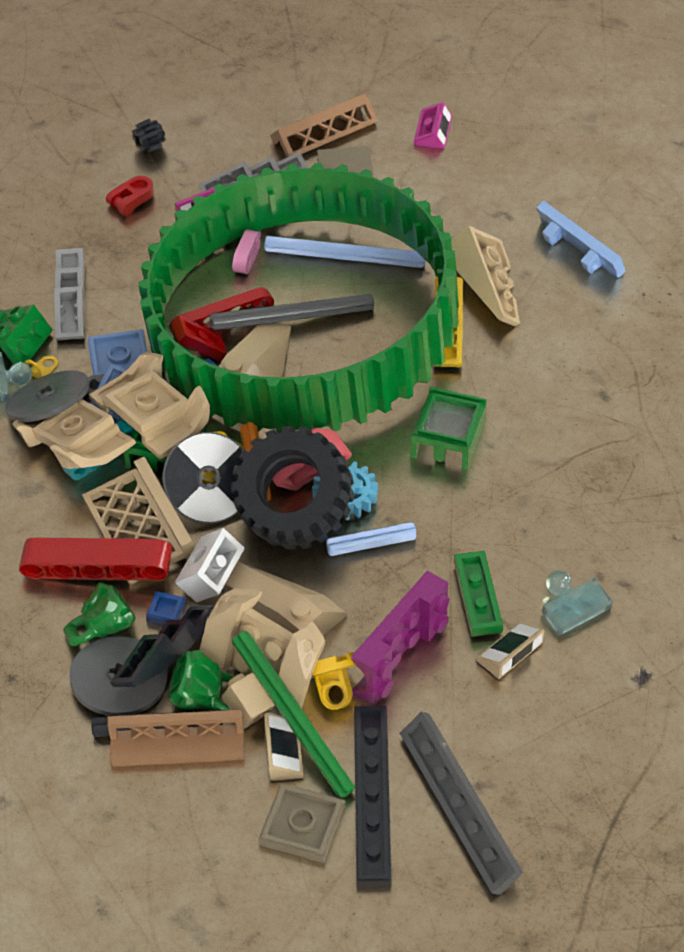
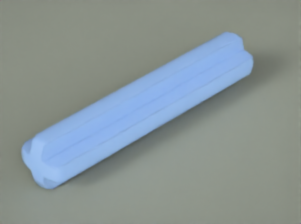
M407 522L331 537L326 540V548L330 556L411 541L416 539V528L413 522Z

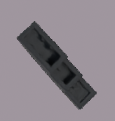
M213 605L190 606L182 619L167 620L158 634L143 635L110 684L113 687H136L166 669L203 635L207 619L214 609Z

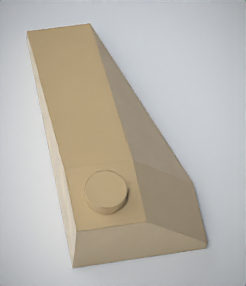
M471 226L466 227L451 238L452 251H455L456 271L500 321L513 326L519 325L517 302L510 293V289L514 287L513 280L510 277L508 278L507 275L511 265L502 240Z
M281 322L256 326L225 356L219 367L237 373L261 377H283L291 326Z
M237 561L222 588L226 592L235 588L262 591L261 597L252 609L293 634L313 621L321 634L324 635L347 616L343 609L325 595Z

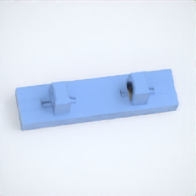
M544 200L536 207L537 212L540 214L541 222L547 226L542 232L545 241L553 246L561 238H564L585 254L581 259L583 269L588 273L592 274L600 266L616 278H619L625 272L622 259L618 254Z

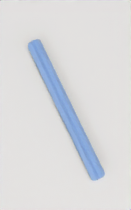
M267 236L264 243L265 251L271 253L424 268L426 263L416 251L276 236Z

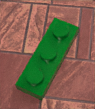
M485 550L454 554V565L471 637L503 633V621Z

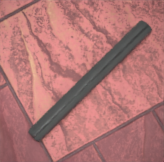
M371 294L212 313L210 315V325L212 330H222L371 311L374 309V299Z

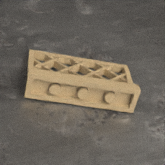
M145 456L134 461L135 469L82 495L104 538H112L111 535H114L113 538L118 539L124 537L130 539L164 540L175 550L171 554L170 565L184 558L188 560L195 548L192 539ZM136 480L137 487L133 494L121 492L124 485ZM102 496L111 497L106 507L96 506L92 502ZM117 499L130 501L126 511L113 509ZM137 502L149 504L145 515L133 513ZM110 516L122 518L118 528L106 526ZM129 519L141 522L137 532L125 530ZM149 523L161 525L157 536L144 534ZM127 580V581H128L129 585L131 586V585H133V584L139 582L140 580Z

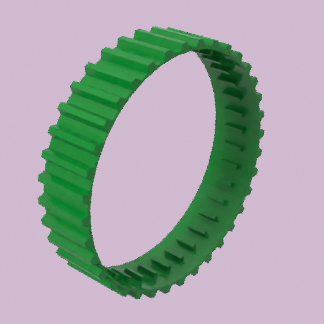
M314 163L311 168L301 169L296 164H288L286 170L276 172L268 167L262 169L261 175L251 178L245 174L237 176L236 183L229 186L218 184L214 186L215 192L209 196H196L193 198L194 206L189 210H178L174 213L175 222L173 225L162 226L159 230L160 242L152 243L148 247L150 261L142 262L141 271L144 280L139 281L138 287L152 353L164 355L162 374H165L167 382L172 387L180 390L181 394L189 399L194 389L200 385L210 405L209 418L214 415L223 417L224 425L230 428L237 423L247 424L248 422H253L257 426L258 432L266 428L275 429L277 433H281L284 426H292L294 430H298L300 427L312 430L328 426L333 431H339L344 422L355 420L360 424L367 422V414L373 413L376 410L387 413L392 410L391 402L399 397L410 399L413 396V387L418 382L428 383L431 380V367L443 365L445 362L444 348L452 347L454 344L453 328L458 327L459 302L455 251H452L451 235L449 232H444L443 219L440 215L431 216L430 203L427 200L417 202L414 199V190L409 187L401 190L394 185V179L390 177L382 180L373 178L371 170L365 169L360 173L348 171L347 165L341 164L336 169H325L322 163ZM308 221H328L360 225L381 231L400 240L427 261L434 270L435 276L438 277L439 286H437V295L424 317L405 336L387 349L366 360L342 369L316 375L261 377L233 372L212 365L192 355L174 341L164 325L166 306L174 290L187 273L201 260L220 247L242 237L246 229L259 231L283 224Z

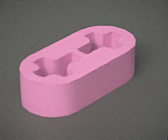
M246 229L243 233L233 258L232 268L234 272L249 274L260 249V232Z

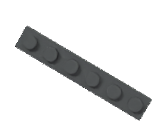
M420 712L400 732V735L492 894L501 895L523 874V871L429 713Z

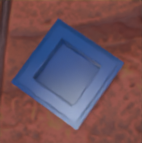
M156 591L146 614V621L164 626L167 620H180L187 605L186 598Z

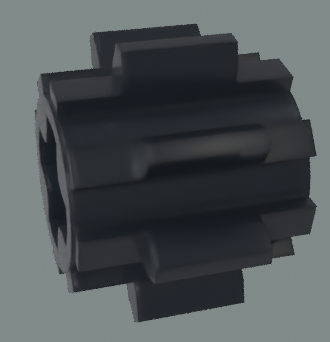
M144 120L136 124V129L132 130V138L136 147L141 152L147 150V153H150L162 147L161 143L166 141L165 132L157 120Z

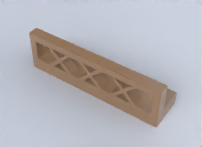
M366 93L278 129L270 135V138L274 145L281 143L286 157L299 151L302 155L378 122ZM362 107L369 119L365 122L353 118L355 111ZM341 118L347 121L343 131L331 127L334 119ZM315 127L325 130L320 141L309 137L311 130ZM294 136L303 139L301 148L293 152L287 139Z
M242 710L108 716L111 767L245 760ZM236 722V725H220L221 723ZM197 724V725H199V726H198V727H188L187 725ZM154 726H164V727H166V728H165V729H155V728H153V727H154ZM117 728H131L132 730L117 731Z

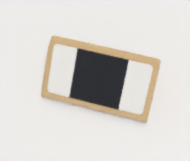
M520 621L478 655L476 661L500 679L543 643L544 630L538 626Z
M264 713L270 781L303 778L300 741L282 715Z

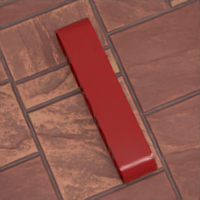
M34 537L24 542L19 572L25 577L33 579L159 581L166 579L168 576L172 546L160 539Z

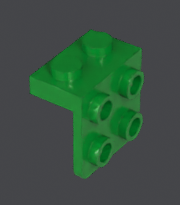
M19 305L13 309H0V347L16 368L25 367V361L33 357L53 331L35 305L23 307Z

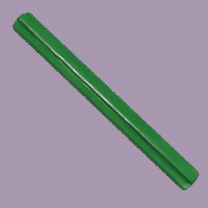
M242 631L232 639V644L339 798H345L355 790V785L249 632Z

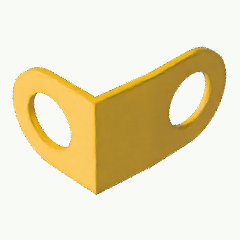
M45 356L37 363L32 360H26V373L38 379L51 374L58 367L59 362L54 356ZM46 360L54 361V365L51 367H45L43 363Z

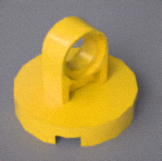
M354 652L346 653V656L343 657L333 656L321 659L316 663L311 678H315L320 700L328 709H342L348 706L352 700L353 693L347 669L356 667L351 660ZM334 685L341 687L344 692V698L339 704L333 703L329 698V690Z

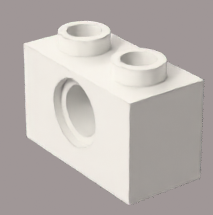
M224 528L204 535L199 539L175 583L196 603L219 595L245 548Z

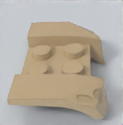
M145 352L120 376L90 393L89 398L106 413L113 410L142 435V444L161 460L168 456L180 441L199 433L209 421L210 405L200 385L194 389L189 399L184 397L162 378L164 355Z
M83 399L52 417L33 422L16 420L11 423L19 431L28 447H33L40 443L48 445L56 455L61 466L66 469L107 464L136 444L134 438L120 431L110 414Z
M235 588L223 594L207 619L200 651L214 663L216 662L221 670L231 666L247 676L252 671L232 644V639L242 631L249 632L302 709L314 668L325 645V639L320 630L312 621L293 634L253 610L252 608L261 597L262 591Z

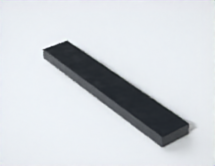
M354 706L357 888L391 887L387 706Z

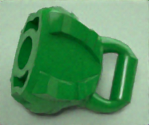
M98 583L89 599L84 601L81 609L82 614L65 625L63 632L71 646H78L96 636L106 637L108 634L129 629L136 617L129 604L113 585ZM80 625H84L86 629L82 635H79L76 629Z
M200 650L187 651L178 659L173 670L168 696L170 701L180 708L190 710L212 708L214 710L227 711L230 709L219 698L223 682H228L235 676L222 672L216 662L214 663Z

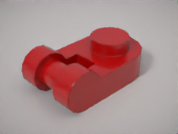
M135 176L111 190L106 196V203L112 207H117L118 212L123 216H130L137 206L153 196V181L146 176Z

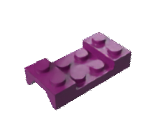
M426 571L354 652L351 660L365 675L352 689L354 696L371 706H374L381 697L385 698L393 687L392 670L400 662L405 650L414 647L419 637L429 642L436 633H441L445 629L449 621L447 606L450 601L447 581Z

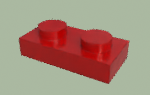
M180 315L172 322L176 334L175 338L183 347H190L200 352L203 356L211 357L220 362L227 355L220 334Z

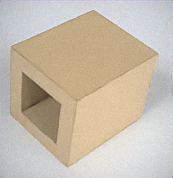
M240 673L227 682L229 687L222 695V698L230 710H242L244 729L264 718V713H271L275 708L274 703L253 673L247 676L244 673Z

